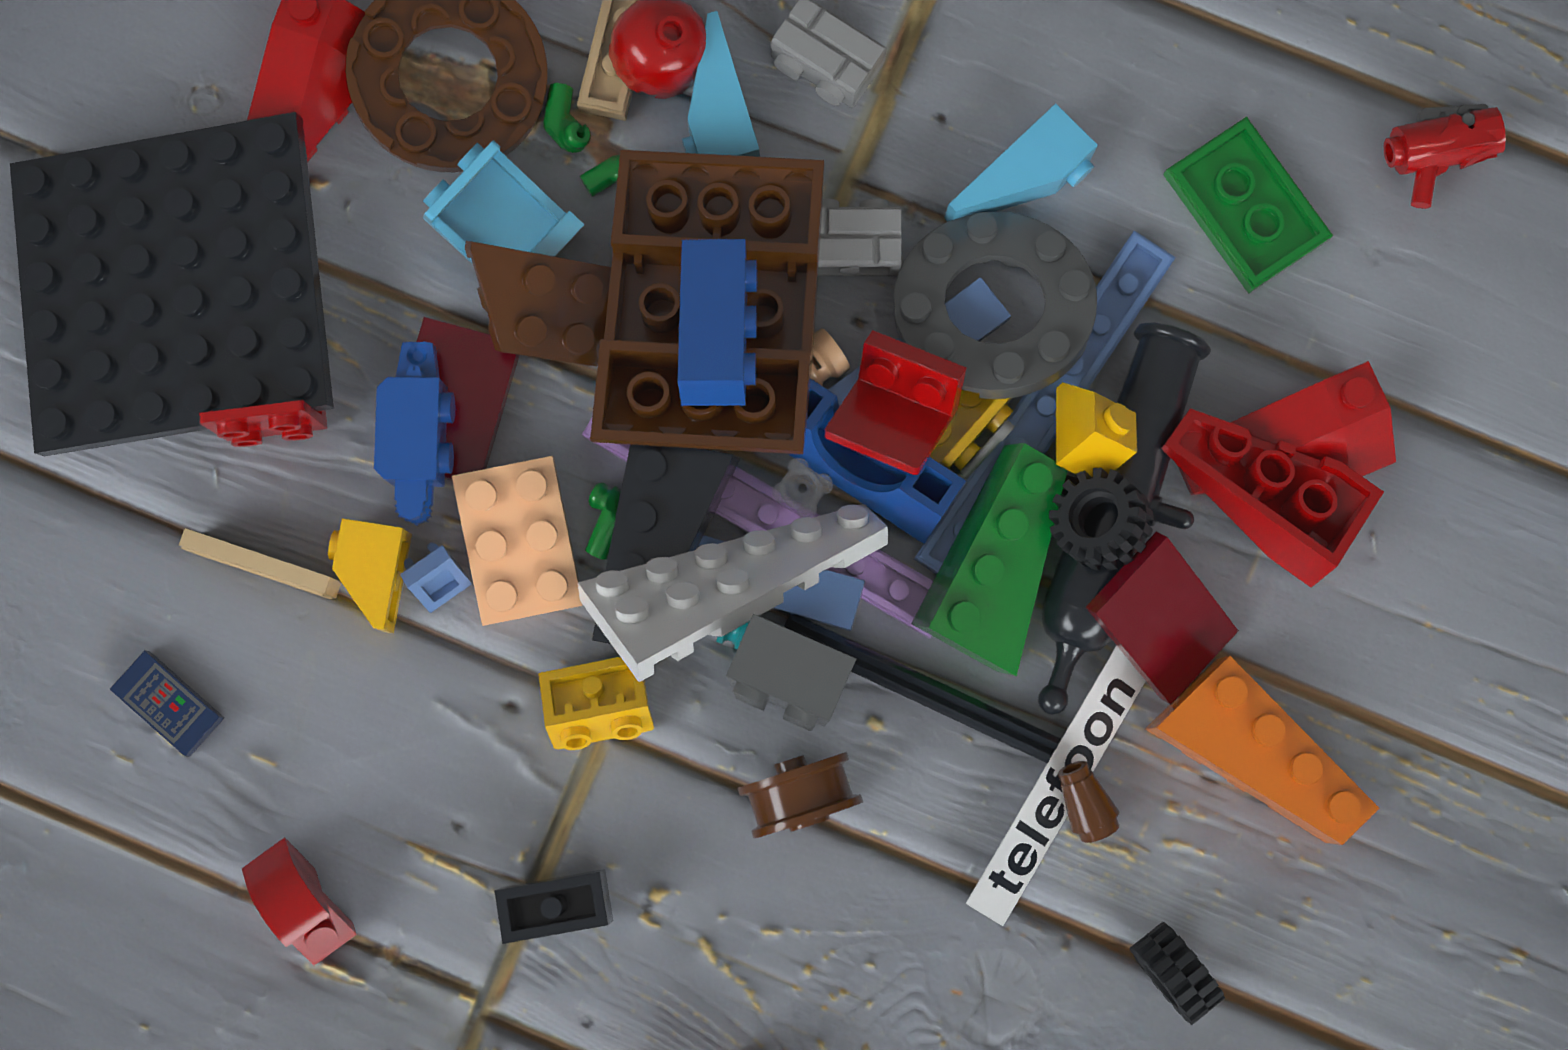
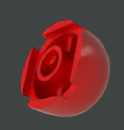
M637 0L621 13L612 29L611 43L609 44V57L616 75L629 89L637 93L642 91L648 95H657L655 98L667 99L685 92L695 82L697 67L706 48V30L703 18L690 4L683 0Z

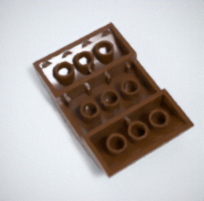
M620 150L611 235L613 257L604 340H600L590 435L591 442L804 454L816 318L824 160ZM746 239L747 260H757V292H747V306H756L757 336L756 338H746V353H756V385H746L745 405L681 406L678 387L682 240Z

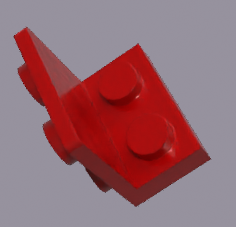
M872 330L863 345L858 380L826 426L824 436L830 441L912 475H918L958 410L967 367Z
M303 400L199 413L202 426L217 434V437L231 441V445L235 447L260 445L263 443L262 437L282 435V439L288 441L305 440L313 437L314 430L328 429L326 410L316 411Z

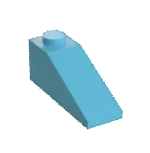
M718 12L708 13L705 25L706 47L697 67L688 114L690 136L682 138L685 153L760 157L759 146Z
M1055 103L948 204L944 219L948 222L975 213L997 212L1056 194L1067 182L1072 187H1075L1094 168L1090 160L1098 144Z

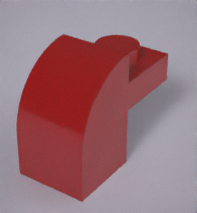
M285 837L242 868L248 893L265 923L285 947L292 944L314 966L357 935L353 922L322 891L316 869Z

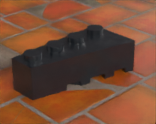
M630 444L605 572L621 571L647 564L648 561L657 557H672L696 550L711 518L715 515L722 500L721 496L731 475L733 476L740 459L733 454L701 448ZM595 622L592 641L611 644Z

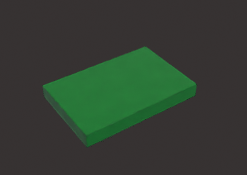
M1247 116L1166 169L1163 174L1248 294L1333 237V234Z

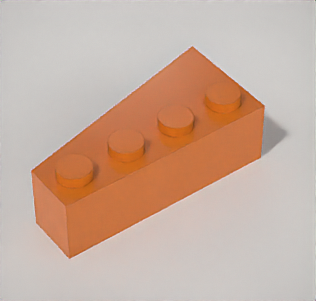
M1231 656L1216 659L1171 705L1145 728L1151 734L1170 743L1189 758L1205 765L1227 779L1235 787L1254 796L1275 812L1325 843L1343 845L1380 809Z

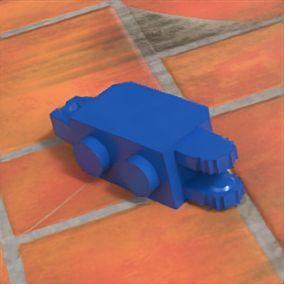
M402 342L396 377H387L377 386L374 469L384 480L395 487L394 500L397 501V504L394 506L397 508L395 512L399 513L398 517L405 518L406 522H411L416 526L429 522L428 519L432 518L431 512L433 511L431 507L433 506L434 487H445V473H452L454 466L453 444L446 443L447 423H453L455 419V396L453 392H448V387L440 379L436 347L430 342Z

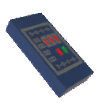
M144 650L110 688L116 696L185 757H190L225 718L150 651Z

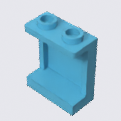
M494 140L485 149L479 143H476L457 164L463 170V173L451 185L443 179L423 200L429 207L424 213L423 219L471 263L472 259L467 258L465 251L466 241L555 257L584 226L570 210L567 213L564 212L500 151L501 146Z

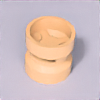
M823 328L814 333L811 379L822 386L823 382L828 378H839L850 370L849 362L831 335Z

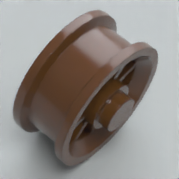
M847 752L808 765L804 755L774 764L777 775L737 788L740 796L749 797L758 825L751 831L753 838H759L788 828L790 832L826 821L830 819V814L863 803L861 794H852L843 764L849 760Z

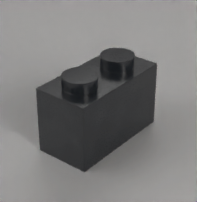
M605 869L506 886L494 890L502 944L607 926L614 921Z

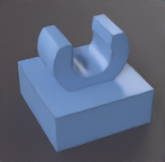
M433 542L426 545L430 554L417 563H414L410 557L404 561L406 570L400 574L407 588L430 613L472 585L465 571L443 545L438 547Z

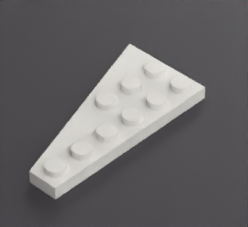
M846 505L832 513L814 518H799L791 524L766 531H752L744 537L727 542L704 544L694 551L672 557H657L648 561L647 564L621 571L603 572L596 578L578 582L579 598L638 682H641L654 674V664L670 655L679 661L694 652L693 643L706 635L722 637L749 622L753 614L760 616L783 603L784 592L797 585L801 589L806 590L819 583V573L830 567L846 568L888 544V526L866 505Z

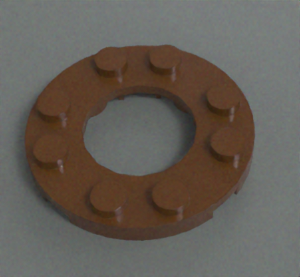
M374 0L364 11L365 16L359 23L353 38H350L346 57L347 85L353 106L364 128L390 154L403 162L429 171L463 172L457 164L476 143H479L485 149L494 140L501 146L500 151L506 156L516 149L532 131L543 109L546 98L548 79L547 59L542 39L535 24L516 0ZM452 27L471 33L487 46L496 62L498 78L492 97L480 111L465 119L442 121L429 117L409 103L400 88L398 70L404 51L415 38L432 29Z

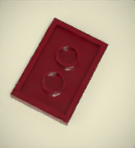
M424 317L416 342H430L435 345L440 379L448 387V392H453L455 396V419L453 423H447L446 443L453 444L454 466L452 473H445V479L452 481L453 475L487 468L520 355L495 350L490 334Z
M1156 531L1145 543L1146 547L1142 553L1137 551L1132 557L1134 560L1124 565L1085 608L1159 698L1171 705L1239 630L1169 538Z

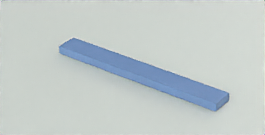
M1133 231L1096 286V318L1084 353L1076 364L1057 381L1041 390L1023 395L1007 419L1015 426L1014 429L968 477L925 544H923L915 556V561L937 575L1004 445L1026 443L1039 452L1046 453L1056 438V387L1064 382L1088 390L1176 257L1138 232Z

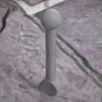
M1006 420L957 475L966 480L1015 426Z

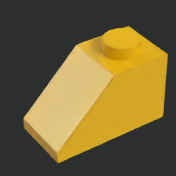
M1064 382L1056 387V465L1074 474L1085 470L1093 477V468H1103L1109 474L1110 469L1116 470L1137 453L1135 412L1122 404L1115 403L1087 389Z
M342 518L340 530L332 532L328 546V558L333 560L332 570L372 627L383 632L394 633L403 586V579L400 574L406 570L404 561L408 558L412 534L400 527Z

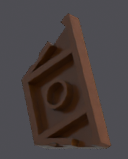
M466 241L465 251L467 258L472 259L480 286L477 288L482 308L488 313V328L495 350L593 367L598 366L600 340H604L611 267Z

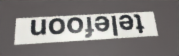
M1117 645L966 902L967 905L1004 926L1068 816L1060 784L1061 781L1058 776L1059 770L1071 763L1086 761L1089 769L1092 772L1094 771L1146 682Z

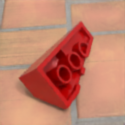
M281 0L271 25L247 120L296 112L303 118L307 163L318 151L317 145L335 123L340 124L349 113L347 108L352 103L346 78V57L350 38H353L359 23L365 16V12L347 0Z
M1369 361L1231 421V423L1247 428L1250 434L1274 444L1282 440L1296 445V451L1320 460L1327 456L1341 461L1361 476L1368 475L1396 462L1391 407ZM1178 466L1190 494H1205Z
M1191 408L1161 448L1271 560L1311 588L1339 565L1384 493L1383 490L1341 461L1327 456L1320 460L1296 451V445L1282 440L1274 444L1252 436L1245 427Z

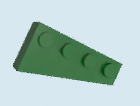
M1026 443L1004 445L911 624L989 668L1017 677L1052 535L1050 527L1054 526V523L1049 519V511L1058 510V506L1052 501L1056 493L1062 495V485L1065 483L1067 470L1056 465L1055 460Z

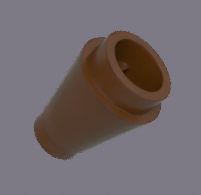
M1077 761L1060 769L1058 776L1061 781L1060 784L1071 831L1078 834L1081 841L1085 843L1102 840L1116 832L1120 826L1117 820L1119 810L1092 770L1089 769L1087 762Z

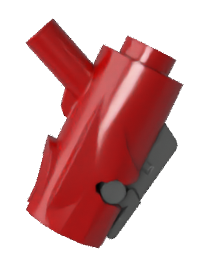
M1486 104L1423 108L1418 113L1414 123L1393 127L1390 137L1384 141V157L1387 165L1390 168L1394 167L1400 175L1416 173L1411 198L1412 207L1420 209L1431 207L1436 177L1444 174L1449 166L1459 165L1460 169H1463L1486 159L1498 157L1497 154L1504 152L1506 133L1502 115L1497 107L1488 108Z

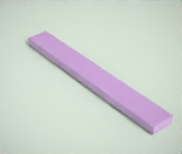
M592 418L582 433V436L591 441ZM593 442L627 462L630 444ZM736 467L733 476L731 475L721 496L722 500L715 512L716 515L747 533L785 526L799 518L821 516ZM879 549L846 568L830 567L826 569L865 580L860 599L929 639L932 637L911 623L933 580Z

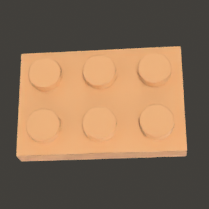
M554 456L453 475L452 481L482 626L583 606L579 598V577Z

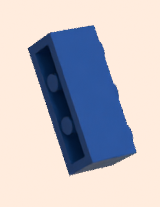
M746 239L682 240L678 387L681 406L745 405L746 385H756V353H746V338H756L757 336L756 306H747V292H757V260H747Z

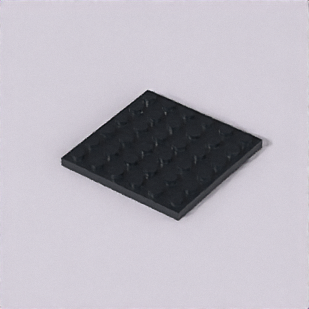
M296 112L10 163L35 454L45 457L208 430L200 424L199 413L298 400L305 401L316 411L334 409L303 118Z

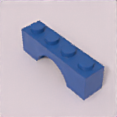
M811 379L804 454L788 455L925 544L966 480L931 457L927 459L918 475H912L826 439L824 436L825 428L839 408L837 395Z

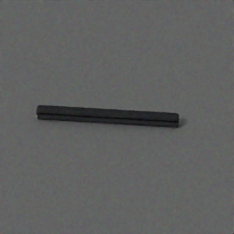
M790 615L784 625L789 630L856 658L851 672L1045 763L1049 762L1061 741V738L798 615Z

